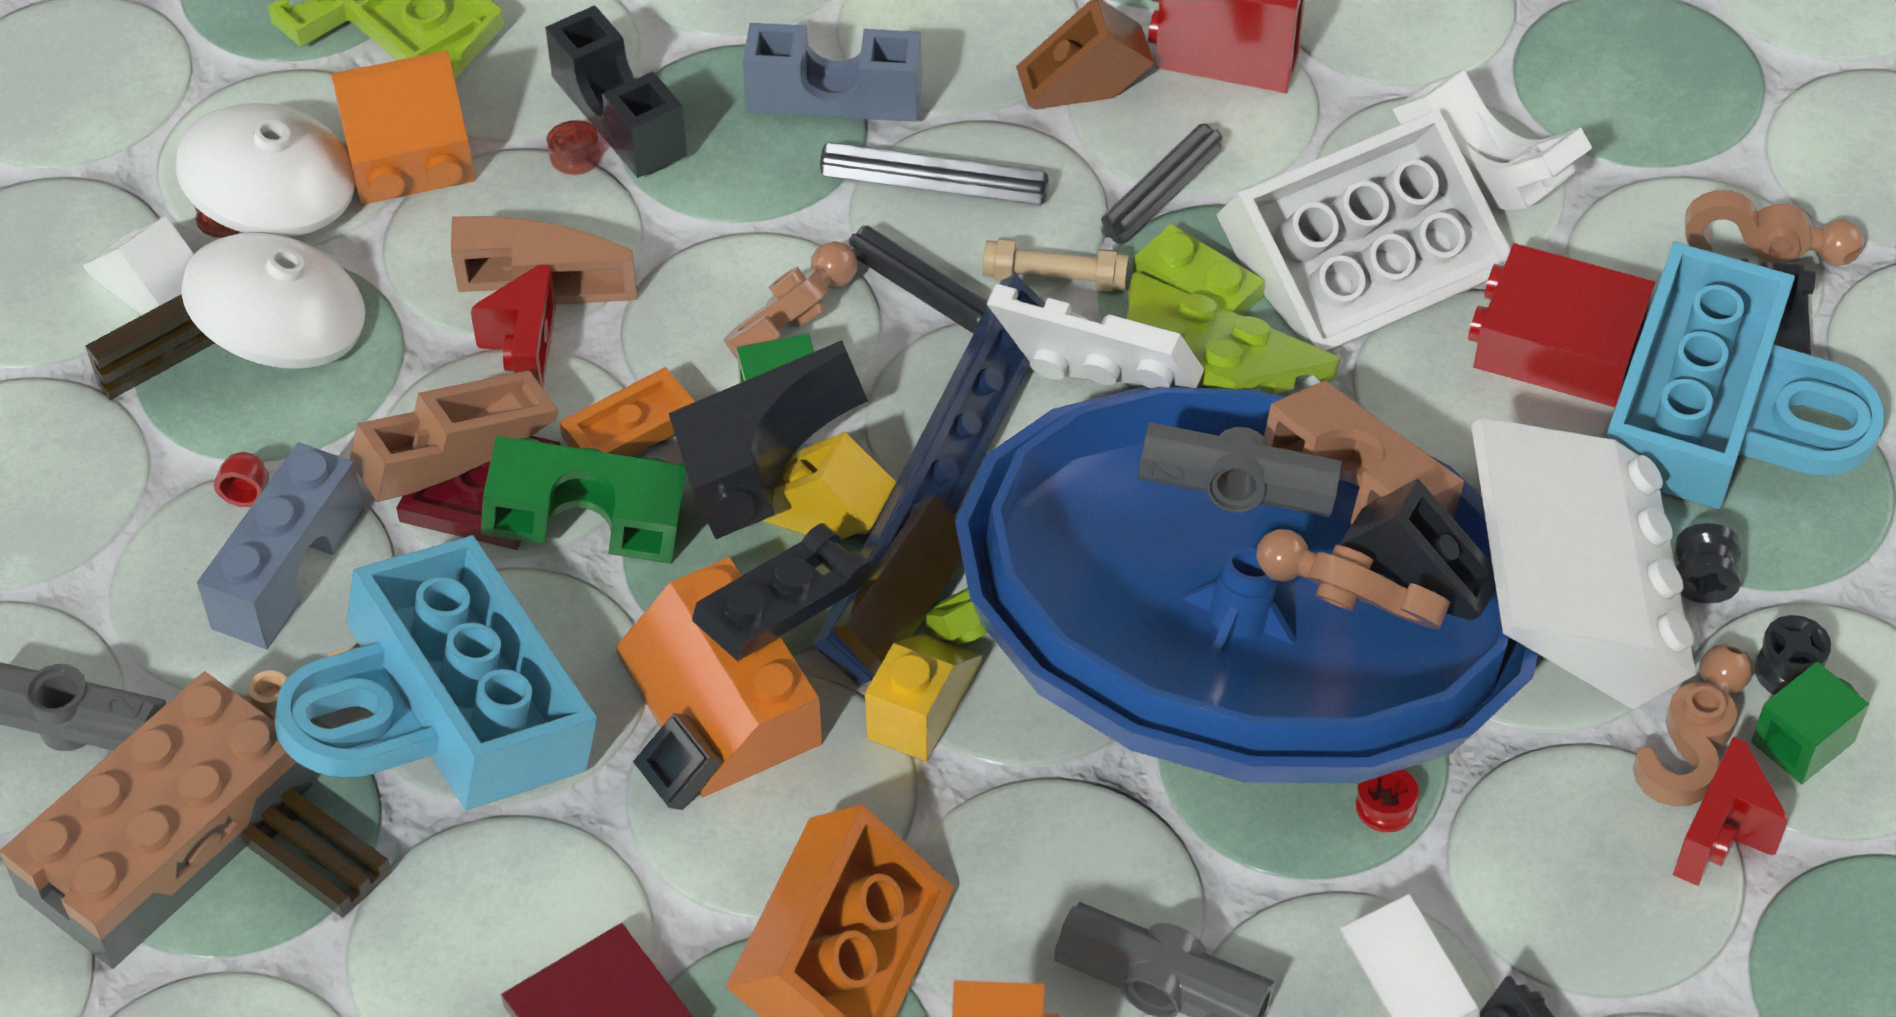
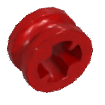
M1404 769L1358 783L1355 801L1356 813L1364 824L1379 832L1394 833L1405 829L1413 821L1416 814V803L1419 797L1418 784L1414 777ZM1377 791H1391V799L1399 795L1397 805H1383L1382 797L1375 801Z

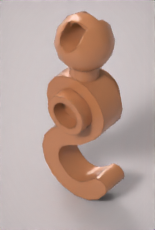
M1715 190L1704 193L1694 199L1685 211V238L1689 246L1712 252V231L1708 228L1707 224L1715 220L1734 222L1738 226L1744 242L1753 253L1762 260H1767L1771 263L1791 262L1805 255L1808 250L1818 251L1819 256L1824 262L1831 265H1848L1858 258L1864 247V237L1855 223L1841 219L1830 221L1823 225L1822 228L1813 227L1807 213L1797 206L1773 204L1757 212L1750 199L1743 194L1731 190Z
M837 241L822 244L812 255L811 269L803 274L799 267H795L775 280L769 286L773 296L768 300L766 306L745 319L723 340L736 359V347L776 340L781 336L778 329L790 321H793L796 327H800L821 313L826 307L821 298L828 292L829 289L827 287H843L855 276L857 272V259L854 251L845 243Z
M1277 529L1263 537L1257 546L1256 558L1260 568L1271 580L1284 582L1298 576L1307 578L1319 585L1315 594L1316 597L1346 610L1353 611L1357 601L1370 603L1385 612L1432 629H1440L1450 605L1447 599L1426 588L1410 583L1408 589L1371 571L1373 559L1353 549L1335 545L1332 555L1308 551L1307 543L1302 536L1292 530Z
M1720 644L1710 648L1701 658L1699 666L1700 677L1703 682L1686 684L1672 695L1665 720L1667 730L1677 751L1693 768V772L1681 775L1671 773L1663 768L1654 750L1649 747H1642L1638 750L1633 766L1636 783L1646 795L1658 803L1678 807L1691 806L1703 800L1719 767L1720 762L1716 749L1723 747L1728 742L1736 723L1738 712L1736 704L1730 695L1740 693L1749 684L1753 674L1752 662L1748 654L1736 647Z

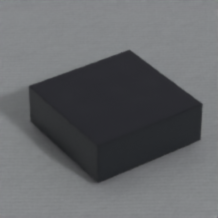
M673 713L633 761L668 808L684 810L724 762L687 715Z

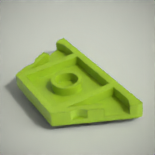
M1138 272L1132 274L1127 300L1129 305L1126 319L1181 334L1204 368L1197 388L1248 389L1277 394L1293 390L1296 377L1311 374L1320 382L1324 380L1332 382L1336 379L1341 357L1274 330L1266 321L1260 318L1241 316L1217 306L1216 302L1207 296L1186 293Z

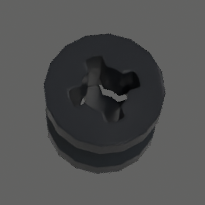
M1703 523L1685 528L1677 536L1675 554L1680 563L1676 566V569L1682 578L1683 590L1680 594L1684 598L1698 603L1711 604L1731 599L1738 593L1741 585V573L1736 564L1740 560L1742 543L1738 534L1720 524Z
M1787 615L1771 622L1765 631L1762 648L1755 661V675L1759 683L1768 692L1775 695L1816 662L1825 666L1831 653V639L1827 631L1819 623L1805 616ZM1793 659H1796V660H1798L1800 663H1793V662H1791V661H1792Z

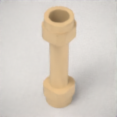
M986 240L982 275L994 277V280L999 281L1014 273L1094 281L1095 291L1113 293V290H1126L1129 255L1117 254L1118 252L1114 250L1099 249L1098 258L1018 250L1017 240Z

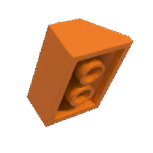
M730 557L671 581L616 646L619 659L660 728L673 713L687 715L724 760L721 766L700 789L699 794L702 798L822 745L819 697L781 637L737 662L692 621L697 601L741 577L740 572Z
M863 804L811 817L725 987L760 1017H896L955 887Z

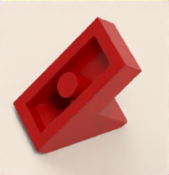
M537 265L477 302L470 312L478 348L503 350V366L505 371L518 373L529 370L542 388L544 387L556 311L550 265Z
M1734 736L1732 737L1684 838L1673 876L1699 886L1710 862L1721 867L1723 866L1734 840L1768 855L1776 854L1787 825V816L1746 741Z

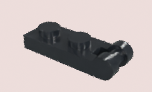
M820 523L813 527L800 543L697 601L692 621L738 662L858 590L869 578L873 565L858 551L849 553L840 545V536L827 524ZM823 564L830 572L822 575L815 568Z

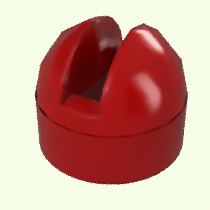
M241 451L231 454L220 465L214 480V489L220 498L232 505L251 507L267 486L269 474L264 467V462L256 454Z

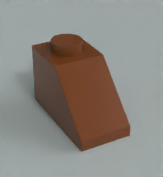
M1090 0L1016 66L1027 104L1037 110L1115 98L1154 64V60L1141 24L1104 0Z

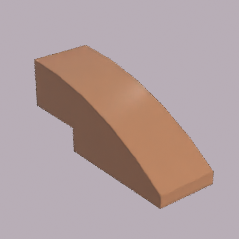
M452 216L451 256L458 292L498 290L537 265H550L556 305L637 300L633 250L596 235L545 222L495 216Z
M529 370L419 392L414 412L357 423L350 460L354 461L357 473L378 503L450 480L490 461L496 435L516 439L530 438L556 420L558 409Z

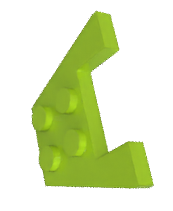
M278 0L267 5L271 22L300 47L345 21H351L395 60L448 50L455 80L505 26L502 9L491 0H308L291 6L288 0Z

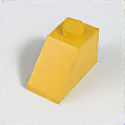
M846 432L798 450L792 455L780 473L775 485L773 495L775 515L761 521L805 535L820 523L827 524L841 539L855 534L865 535L872 531L896 481Z
M923 633L893 643L865 692L867 739L927 762L981 666L982 655Z

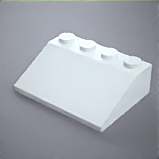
M1440 109L1238 192L1216 215L1241 266L1265 280L1264 296L1301 341L1327 352L1488 282L1494 263L1504 266L1510 252V248Z
M1483 417L1472 422L1471 428L1503 634L1632 710L1695 676L1696 670L1691 650L1694 637L1685 619L1680 594L1683 590V582L1674 564L1670 543L1673 531L1664 513L1660 493L1663 481L1656 465L1648 457L1637 455L1613 439Z

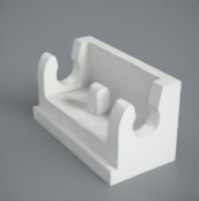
M1410 894L1340 928L1342 938L1348 948L1350 947L1390 1017H1480L1477 1004Z

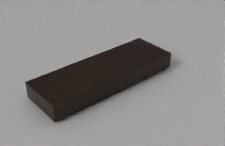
M936 494L920 501L871 572L869 578L832 628L833 632L874 676L893 643L912 637L963 561L955 524L956 517Z

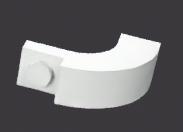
M1465 70L1429 82L1392 108L1400 124L1440 109L1488 206L1498 209L1522 210L1531 207L1566 181L1576 171L1573 162L1592 149L1581 127L1541 140L1523 138L1509 131L1486 108Z

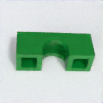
M496 435L483 495L481 534L545 544L548 525L554 516L567 509L584 508L598 513L607 521L611 530L608 554L672 564L686 469L684 465L668 463L658 458L643 459L604 453L595 448L579 449L541 443L531 438L516 439Z

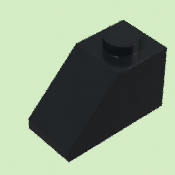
M1419 478L1363 507L1339 544L1372 558L1373 563L1370 570L1406 589H1408L1410 583H1413L1444 597L1450 602L1446 612L1448 615L1470 621L1480 617L1496 590L1492 563Z

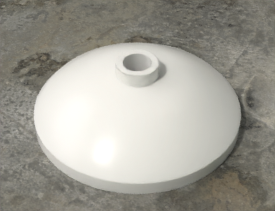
M244 103L221 108L195 121L185 131L178 145L176 174L184 194L206 216L236 231L243 233H270L286 237L311 233L329 225L341 216L347 209L353 196L355 178L345 144L321 122L292 108L268 103Z
M242 233L212 241L192 256L187 264L182 280L181 292L183 303L196 326L208 338L225 350L263 365L297 369L317 367L333 362L353 348L360 337L365 321V305L362 295L345 270L336 261L317 248L282 235Z

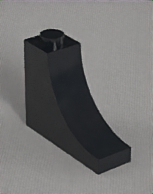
M842 340L668 413L692 491L715 540L775 515L773 507L775 485L780 473L792 455L823 426L847 411L868 402Z

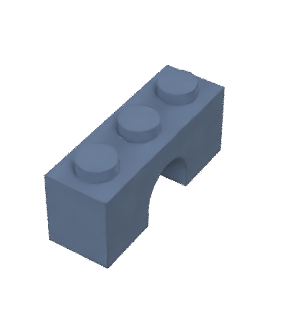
M749 23L743 57L746 112L917 122L922 86L921 32L864 29L861 52L851 59L835 61L823 58L811 49L807 39L806 25Z
M300 442L296 444L197 581L212 630L266 650L270 647L300 603L297 591V574L308 547L334 555L365 510L354 461Z

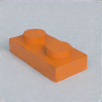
M664 367L559 421L561 436L569 447L579 449L595 448L604 453L633 457L675 435L668 413L694 403L695 400L669 370Z

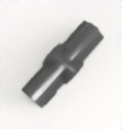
M1148 422L1137 479L1208 493L1214 504L1229 512L1242 513L1253 510L1259 504L1329 518L1330 514H1332L1342 461L1271 447L1265 437L1249 428L1235 427L1225 430L1219 436Z
M0 662V725L39 733L44 743L57 751H71L79 749L84 745L113 751L167 704L165 699L86 682L84 675L79 669L68 664H54L37 671Z
M1079 902L1076 907L1072 906L1062 925L1061 933L1055 946L1054 961L1121 988L1122 995L1131 1005L1153 1017H1176L1178 1012L1189 1017H1265L1274 992L1275 981L1207 954L1202 942L1191 932L1169 923H1157L1148 930L1082 902Z

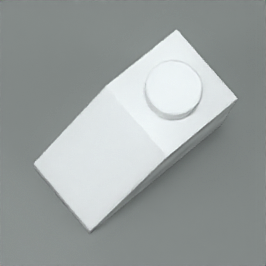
M165 215L127 233L82 266L89 276L140 315H143L182 294L183 276L187 264L194 253Z

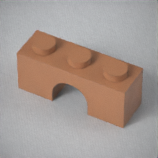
M1324 380L1271 404L1264 434L1269 446L1340 460L1342 463L1339 480L1359 486L1351 524L1363 507L1418 478L1454 519L1464 480Z

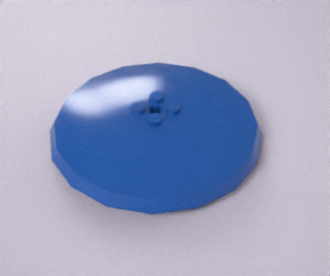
M1144 386L1053 408L985 455L955 520L969 596L980 623L1037 694L1131 751L1244 783H1361L1451 754L1533 679L1538 654L1503 634L1496 590L1480 617L1470 621L1446 614L1440 629H1432L1394 616L1370 603L1357 601L1353 611L1327 603L1315 596L1319 585L1301 576L1284 582L1271 580L1260 568L1256 558L1257 546L1266 534L1277 529L1292 530L1302 536L1307 543L1308 551L1332 555L1335 545L1341 543L1352 525L1351 519L1359 486L1339 480L1332 514L1328 518L1259 504L1253 510L1242 513L1229 512L1214 504L1208 493L1137 479L1148 422L1219 436L1225 430L1242 427L1255 430L1264 437L1271 404L1285 397L1248 389L1177 387L1150 389ZM1432 457L1440 464L1445 466L1447 469L1452 471L1454 474H1456L1458 477L1463 479L1451 466ZM1464 480L1454 520L1492 563L1482 497Z

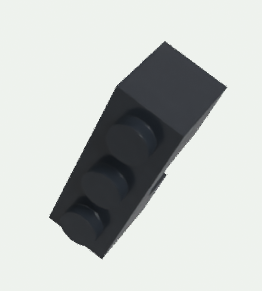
M596 5L545 27L552 78L637 178L687 156L683 105L653 71L635 79L626 58L623 36Z

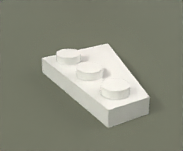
M995 284L988 299V307L1030 361L1031 368L1045 378L1051 380H1061L1064 377L1090 379L1098 384L1107 386L1114 385L1116 382L1139 384L1150 389L1159 387L1197 388L1204 372V368L1179 333L1110 314L1104 317L1101 324L1089 321L1080 314L1072 312L1070 304L1048 298L1043 308L1017 300V289L1000 284Z

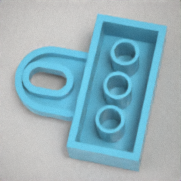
M1673 242L1606 436L1607 439L1616 440L1637 455L1648 457L1656 465L1663 481L1660 492L1721 510L1738 454L1797 472L1817 476L1837 475L1851 471L1863 464L1872 455L1884 425L1883 404L1874 387L1859 373L1842 364L1773 345L1795 275ZM1803 405L1839 415L1848 420L1852 428L1848 430H1835L1807 422L1794 416L1790 408Z
M473 535L353 569L346 624L361 647L319 659L300 667L285 680L278 693L275 713L276 735L283 749L299 764L320 774L349 778L371 775L431 756L465 811L586 772L597 722L596 715ZM353 706L366 708L374 714L369 718L332 729L318 727L310 721L315 717Z

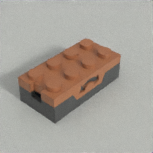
M204 671L0 850V854L18 896L111 969H114L246 847L242 832L250 824L259 827L263 823L261 814L270 806L277 810L283 804L281 796L289 788L303 795L313 786L309 769L296 762L281 746L275 731V721Z

